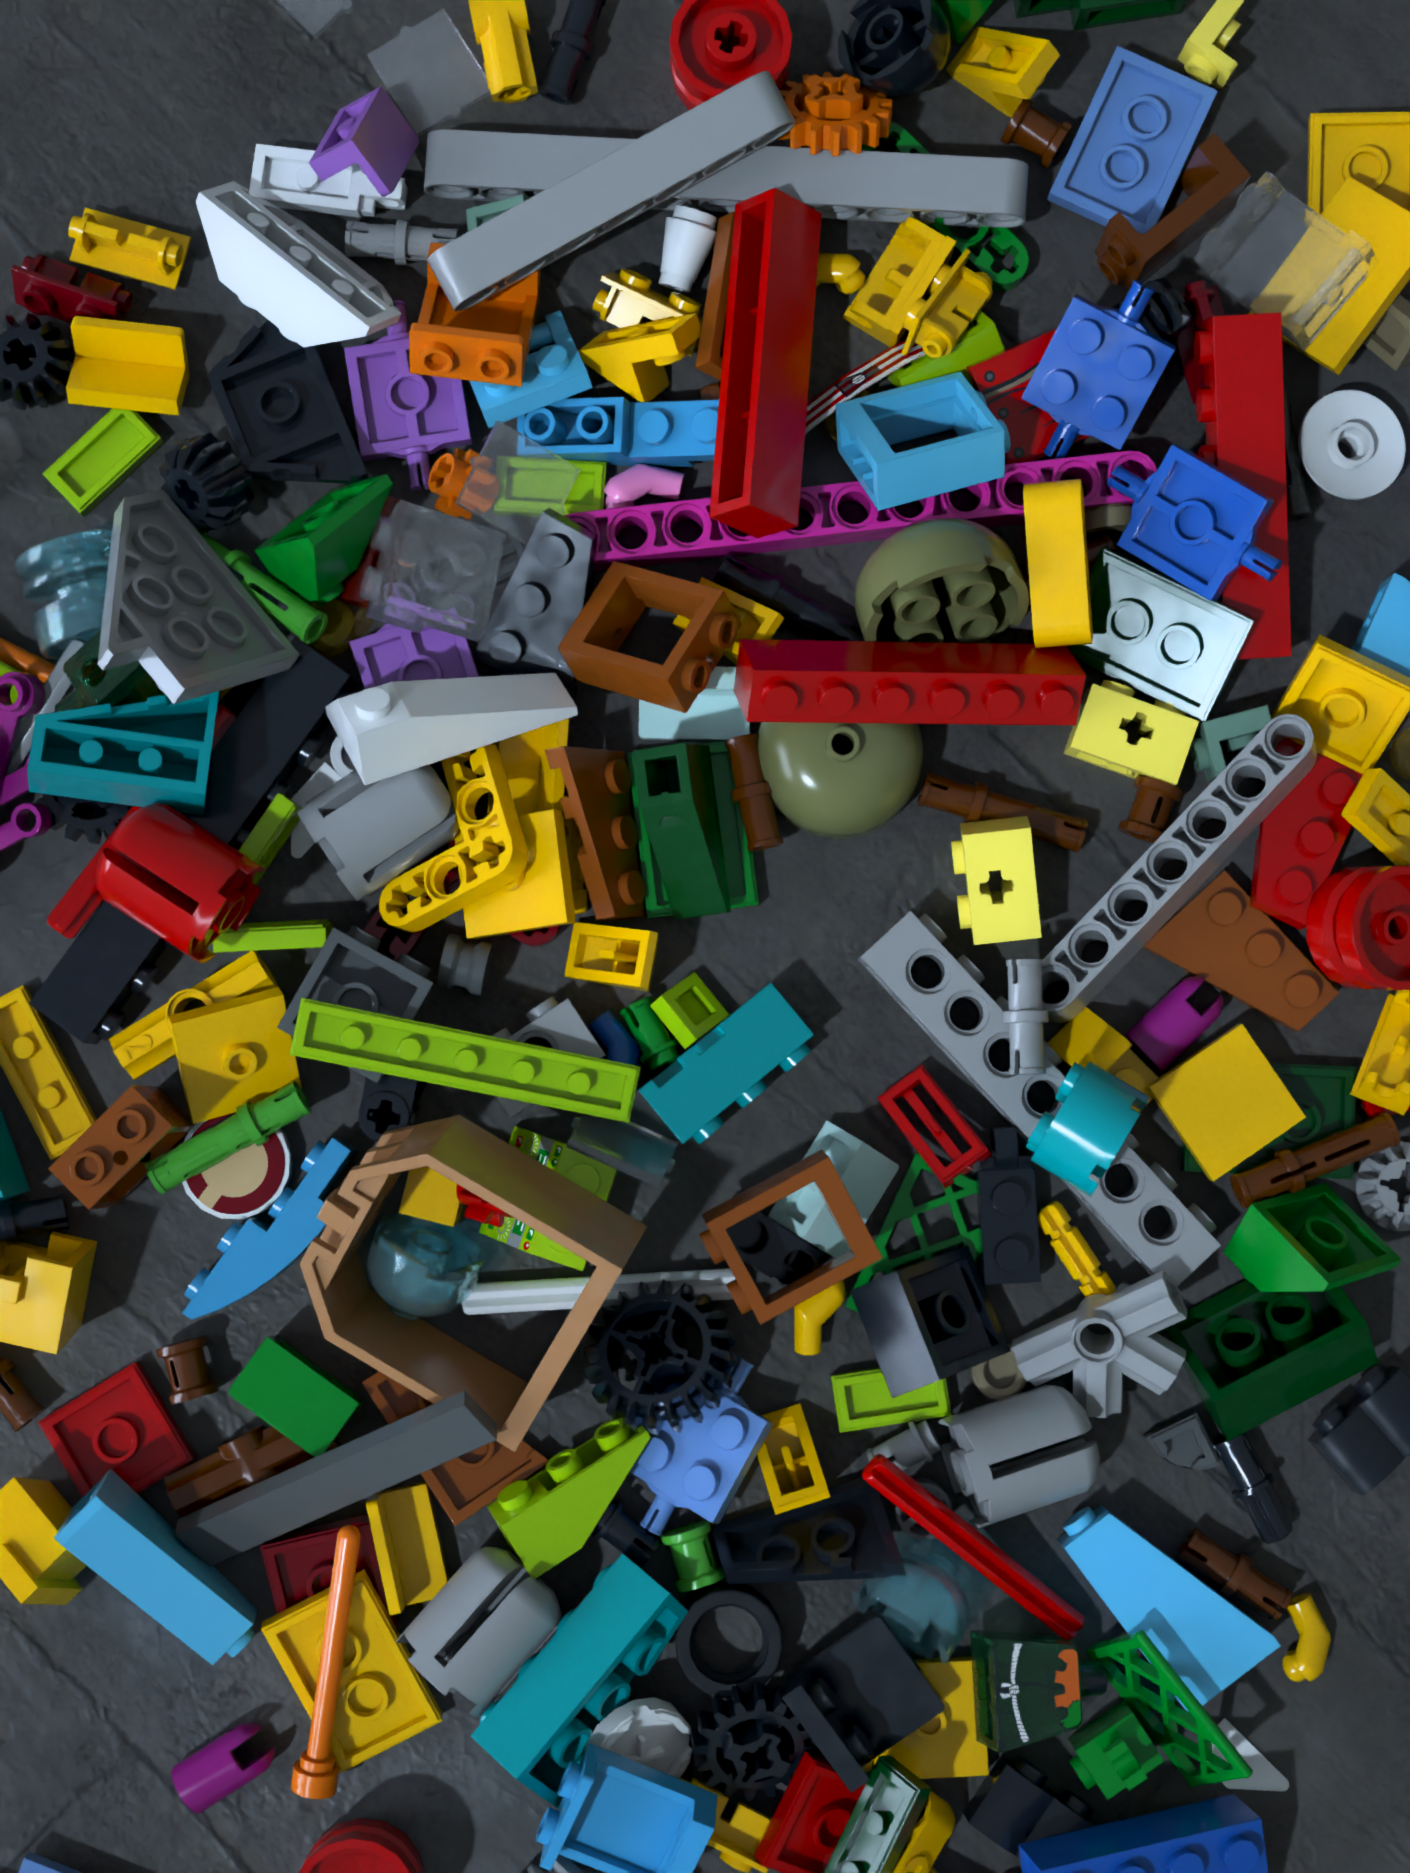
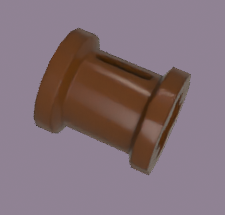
M1023 99L1009 121L1000 141L1006 145L1012 142L1018 144L1041 158L1040 165L1049 169L1073 128V124L1068 121L1060 124L1033 108V101L1031 99Z
M1136 776L1133 785L1137 788L1127 820L1120 821L1118 830L1130 837L1153 844L1164 833L1174 802L1180 801L1184 792L1178 787L1161 780Z
M206 1335L155 1349L157 1357L165 1361L172 1388V1393L169 1395L171 1404L185 1402L219 1391L217 1382L211 1381L203 1347L208 1344Z

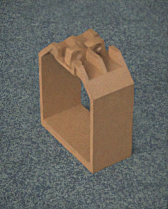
M461 1115L385 1131L376 1147L370 1148L366 1152L360 1165L354 1166L350 1170L340 1188L335 1189L326 1198L317 1215V1218L324 1222L326 1227L320 1238L315 1237L311 1241L300 1262V1267L324 1338L433 1404L465 1390L497 1424V1440L495 1441L515 1452L621 1274L647 1226ZM428 1166L596 1266L529 1383L369 1288L358 1249L402 1171Z

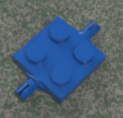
M1136 279L1133 280V284L1119 309L1101 307L1075 294L1021 397V399L1048 412L1058 423L1051 439L1043 450L1050 458L1061 439H1064L1054 459L1066 458L1078 434L1093 436L1121 450L1170 360L1176 346L1152 334L1142 321L1139 320L1149 300L1155 293V289L1147 285L1137 304H1134L1144 282Z
M1179 444L1171 445L1158 470L1147 478L1146 481L1123 468L1122 465H1118L1111 474L1116 477H1109L1107 486L1134 500L1130 521L1117 543L1121 548L1209 601H1218L1232 574L1242 565L1262 576L1268 582L1272 581L1278 572L1274 570L1280 569L1283 561L1254 545L1258 529L1274 502L1270 497Z

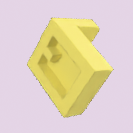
M1217 0L1187 39L1177 60L1184 64L1186 72L1195 81L1206 86L1213 85L1218 90H1222L1229 81L1238 64L1225 54L1223 50L1242 25L1234 18L1244 0Z

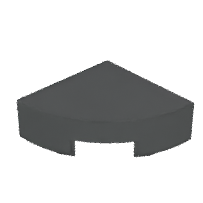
M1194 1411L1143 1435L1149 1446L1159 1456L1176 1466L1205 1470L1221 1465L1198 1414Z

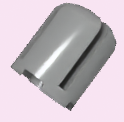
M431 764L368 785H364L355 769L307 801V806L297 812L314 842L319 843L330 862L336 868L337 876L357 901L366 895H373L393 879L406 873L454 841L460 829L450 792Z
M1045 1385L942 1418L938 1421V1424L949 1427L951 1442L941 1445L946 1471L954 1493L962 1492L965 1496L969 1497L978 1517L968 1520L975 1529L1085 1493L1097 1481L1100 1463L1097 1441L1090 1440L1086 1442L1084 1437L1079 1436L1092 1429L1091 1422L1084 1407L1063 1387Z
M485 1546L472 1553L397 1638L396 1643H410L416 1651L408 1661L444 1696L449 1692L456 1694L457 1691L476 1704L469 1714L480 1718L484 1711L519 1673L523 1664L535 1655L556 1631L561 1619V1610L553 1589L542 1578L536 1580L532 1576L529 1577V1574L516 1555L505 1549Z

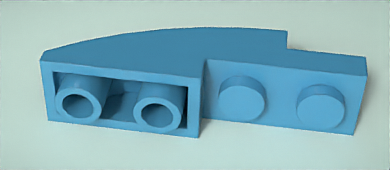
M625 397L563 399L517 417L516 455L523 458L606 462L607 465L611 466L647 464L655 467H694V461H714L719 400L629 402Z
M340 1137L332 1138L327 1145L321 1140L318 1141L300 1167L307 1172L302 1182L295 1191L289 1187L285 1188L269 1210L268 1215L275 1219L271 1226L260 1218L253 1217L247 1219L244 1225L235 1221L227 1230L217 1246V1249L224 1254L211 1272L204 1267L192 1280L184 1293V1296L191 1301L182 1314L192 1320L229 1306L256 1292L299 1260L306 1253L311 1241L315 1237L320 1238L326 1224L319 1220L317 1215L327 1198V1193L352 1159L357 1149Z

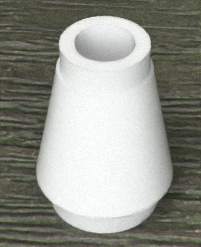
M675 206L672 217H666L660 269L661 275L658 284L676 291L690 293L692 284L695 282L715 243L717 233L714 231L717 223L716 217L690 207Z

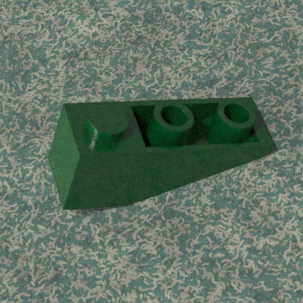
M684 742L632 751L639 806L674 919L731 912L709 745Z

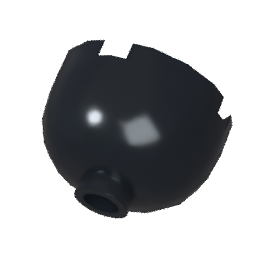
M859 0L850 12L856 19L850 26L849 33L846 34L841 30L838 39L839 60L845 72L854 78H858L860 85L873 92L882 93L886 97H908L922 91L936 79L946 64L951 49L949 20L937 0Z

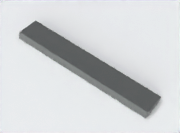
M465 1390L177 1519L175 1535L210 1567L497 1440V1424Z

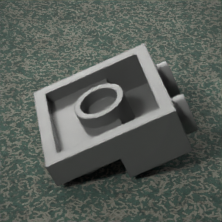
M353 925L347 935L333 927L277 1028L291 1036L294 1035L301 997L417 1021L437 985L426 979L431 968L401 953L395 962L377 952L382 941ZM349 1067L378 1084L384 1076L383 1073Z

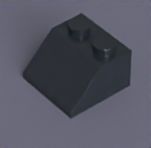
M968 1245L894 1271L850 1290L892 1398L1011 1352Z

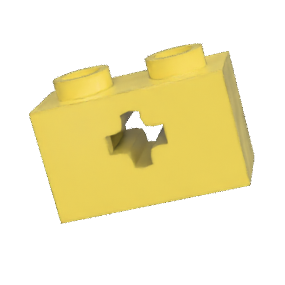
M1104 680L1101 686L1093 683L1084 693L1076 726L1073 725L1063 754L1133 779L1136 776H1145L1176 786L1199 721L1186 717L1187 713L1176 709L1171 703H1164L1156 699L1153 705L1133 698L1135 691L1126 685ZM1131 720L1138 723L1137 732L1140 735L1146 736L1137 740L1133 745L1126 742L1128 733L1119 728L1125 727Z
M1022 816L960 823L962 840L951 841L954 874H965L967 895L957 896L960 929L971 928L974 945L1042 938L1032 834L1028 817ZM1000 870L1003 879L1000 884L1001 890L990 891L987 883L990 878L989 871Z

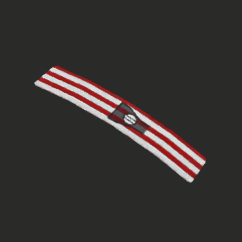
M904 340L889 347L835 381L807 403L805 435L836 411L835 404L850 400L859 392L903 365L926 355L922 346L915 343L905 356L901 353L906 342Z

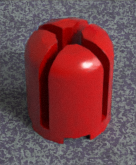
M157 803L144 806L121 821L110 837L112 845L118 850L115 852L110 848L103 849L97 863L96 888L103 900L200 963H205L216 955L207 948L219 935L227 931L229 927L236 932L240 928L261 892V888L252 883L255 873L266 870V868L174 808Z

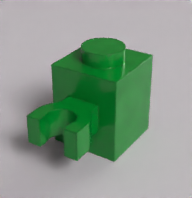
M1124 1700L1068 1738L1077 1755L1068 1760L1087 1790L1097 1784L1107 1800L1126 1787L1130 1791L1148 1779L1146 1775L1148 1772L1165 1762Z

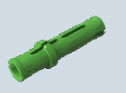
M196 528L220 559L244 576L243 580H239V582L268 617L297 635L301 641L308 645L319 639L328 623V616L325 613L316 610L284 585L276 582L253 566L251 558L243 551L237 549L231 551L208 536L206 532L202 533ZM263 591L288 606V609L284 611L262 595Z
M293 1081L263 1100L261 1099L252 1105L246 1102L238 1106L237 1113L227 1118V1120L183 1142L169 1152L146 1162L145 1169L149 1171L147 1174L156 1190L163 1195L180 1185V1183L206 1171L254 1143L256 1146L265 1144L270 1141L269 1135L287 1124L312 1113L305 1093L298 1083Z

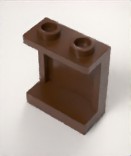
M1216 133L1212 134L1196 148L1178 183L1189 198L1144 234H1139L1120 212L1109 219L1095 250L1098 256L1097 265L1109 282L1114 285L1121 284L1128 292L1134 279L1145 282L1231 211L1251 175Z

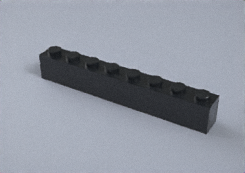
M297 637L293 639L291 644L300 656L289 670L266 676L211 752L203 815L181 813L238 851L278 793L284 796L288 795L291 786L286 781L297 766L307 767L320 751L324 741L319 736L330 722L326 715L325 706L336 699L354 694L352 690L357 685L349 674ZM104 900L29 1004L83 1043L96 1045L100 1038L107 1041L123 1023L126 1014L121 1009L134 992L137 995H141L155 979L159 968L154 964L165 948L169 947L173 950L176 947Z

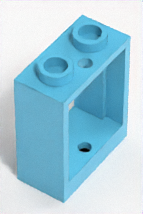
M961 371L835 404L838 452L878 511L1005 477V453L1010 451L1011 446L1007 426L1002 419L997 420L987 407L982 392L980 390L975 391ZM954 429L959 437L899 453H894L889 446Z

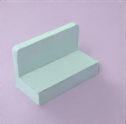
M715 666L706 688L698 694L687 713L639 700V737L643 740L726 741L734 737L750 734V722L746 721L733 691L736 667Z
M826 1121L803 1159L821 1149L829 1156L865 1224L897 1173L899 1165L863 1141ZM814 1182L777 1201L768 1215L799 1237L835 1258L844 1255L850 1250Z

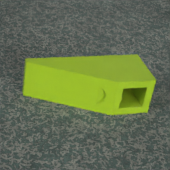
M625 1417L618 1420L611 1419L603 1423L595 1431L594 1437L575 1449H566L557 1453L547 1462L545 1469L528 1480H519L511 1483L499 1493L497 1500L486 1506L512 1551L530 1576L536 1579L583 1547L651 1438L642 1425L636 1431L631 1430L624 1422Z

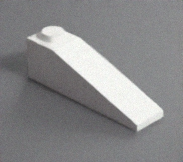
M556 673L394 681L336 699L325 706L326 715L364 785L578 715L576 704Z

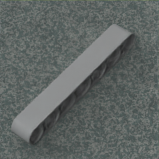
M763 71L757 73L445 244L432 253L427 261L454 311L465 310L773 142L790 131L795 126L796 121L770 72Z
M1284 714L1268 722L1043 959V966H1041L1043 1010L1048 1011L1050 1021L1062 1023L1070 1021L1079 1015L1311 771L1316 763L1317 748L1312 728L1305 719L1298 715ZM1295 737L1303 740L1305 743L1302 750L1292 756H1282L1275 752L1278 743L1285 738ZM1259 778L1265 782L1264 789L1257 796L1247 798L1236 793L1239 784L1245 779ZM1214 818L1226 822L1225 830L1217 838L1204 839L1197 835L1199 827L1206 820ZM1178 859L1187 863L1184 874L1178 879L1170 881L1158 877L1160 868L1169 860ZM1143 900L1148 903L1146 913L1139 920L1128 922L1120 919L1121 910L1129 901ZM1096 940L1108 943V952L1099 962L1087 963L1082 961V951L1087 944ZM1065 981L1069 983V992L1063 1001L1057 1004H1046L1043 1001L1044 991L1052 982Z

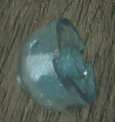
M401 1213L388 1214L380 1219L371 1240L367 1270L371 1284L378 1295L389 1304L392 1312L406 1319H419L421 1316H438L450 1313L469 1297L484 1265V1259L477 1260L481 1249L475 1241L454 1227L436 1222H430L431 1229L411 1224L413 1217Z
M928 1552L926 1557L914 1553H900L906 1575L863 1579L855 1591L852 1600L863 1615L869 1606L876 1613L882 1615L908 1650L931 1660L936 1651H939L941 1663H947L961 1641L969 1623V1602L962 1585L954 1578L957 1569L947 1559L934 1552Z

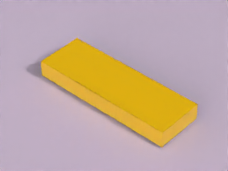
M22 985L0 997V1065L50 1160H56L97 1118L42 1013L29 1004L33 998L27 986Z

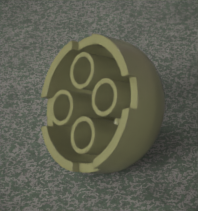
M959 518L930 519L905 527L891 535L867 559L859 574L855 589L857 619L864 640L872 642L943 643L944 637L936 614L941 607H945L956 638L949 643L992 644L991 640L1010 624L1019 627L1029 606V592L1016 557L1007 543L991 529L979 523Z
M761 722L758 730V751L765 782H769L773 792L770 795L773 799L775 811L795 828H800L818 836L848 839L879 829L893 819L905 806L913 794L921 774L923 740L919 724ZM836 737L843 741H852L853 750L846 755H840L833 750L832 740Z

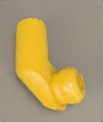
M819 253L816 287L821 283H836L837 289L844 294L856 292L863 286L865 281V275L859 269L861 263L851 254Z
M843 1280L794 1306V1351L796 1353L811 1356L822 1351V1325L845 1300L846 1291Z
M1304 1593L1292 1598L1286 1608L1299 1634L1296 1650L1288 1651L1283 1658L1282 1666L1286 1676L1294 1682H1301L1304 1679L1313 1681L1323 1673L1331 1643L1330 1632L1311 1594Z

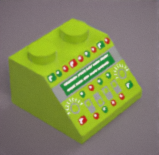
M514 1126L508 1144L608 1202L621 1163L620 1160ZM504 1216L502 1227L482 1223L479 1233L519 1250L580 1271L586 1268L588 1262L514 1217Z

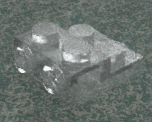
M400 499L388 517L379 516L372 534L371 548L380 550L377 568L369 566L361 584L359 597L369 601L366 617L420 633L427 626L479 642L486 635L506 533Z

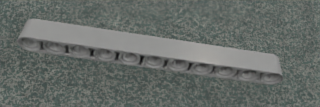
M451 129L434 130L427 135L424 191L435 197L457 200L499 201L521 194L531 198L636 139ZM764 146L649 210L674 211L675 206L680 205L705 213L729 214L735 212V204L772 188H777L822 213L821 219L905 223L907 218L911 217L924 224H931L935 222V218H943V225L1012 228L1021 226L1026 222L1029 166L1024 161L1010 158L861 151L860 154H855L850 150H841L839 157H833L830 150L824 149L818 154L812 155L810 154V148L800 147L792 149L781 146Z

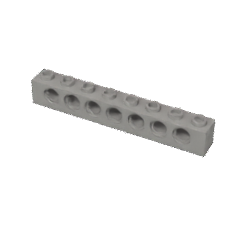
M911 911L908 912L869 948L858 961L1011 1126L1017 1127L1018 1134L1027 1142L1044 1114L1034 1111L1029 1106L1027 1101L1028 1089L1036 1081H1045L1053 1088L1056 1097L1057 1091L1065 1079L1064 1075L1056 1068L1062 1062L1061 1058L1043 1040L1046 1074L1009 1075V1070L1006 1072L996 1070L989 1061L988 1052L990 1046L996 1040L1004 1039L1009 1041V1024L1003 1023V1012L1009 1011L1008 1001L1002 996L994 1001L980 986L985 980L984 975L965 955L962 954L956 960L941 944L947 939V936L927 914L924 913L918 919ZM921 957L931 958L939 965L941 977L939 983L934 988H922L913 981L911 967L916 959ZM956 999H969L978 1008V1022L970 1030L957 1028L950 1019V1008ZM1055 1099L1053 1106L1047 1113L1055 1117L1063 1103ZM1129 1132L1109 1166L1110 1168L1120 1163L1130 1171L1131 1185L1124 1194L1114 1196L1107 1190L1105 1186L1106 1172L1102 1179L1093 1174L1089 1176L1090 1179L1099 1183L1091 1197L1064 1180L1062 1181L1150 1276L1164 1270L1168 1276H1172L1178 1286L1221 1246L1211 1235L1217 1227L1196 1204L1192 1203L1186 1208L1172 1193L1178 1187L1177 1183L1157 1162L1154 1161L1148 1167L1133 1151L1139 1146V1142ZM1160 1205L1168 1212L1170 1224L1163 1235L1151 1237L1144 1228V1216L1150 1208Z

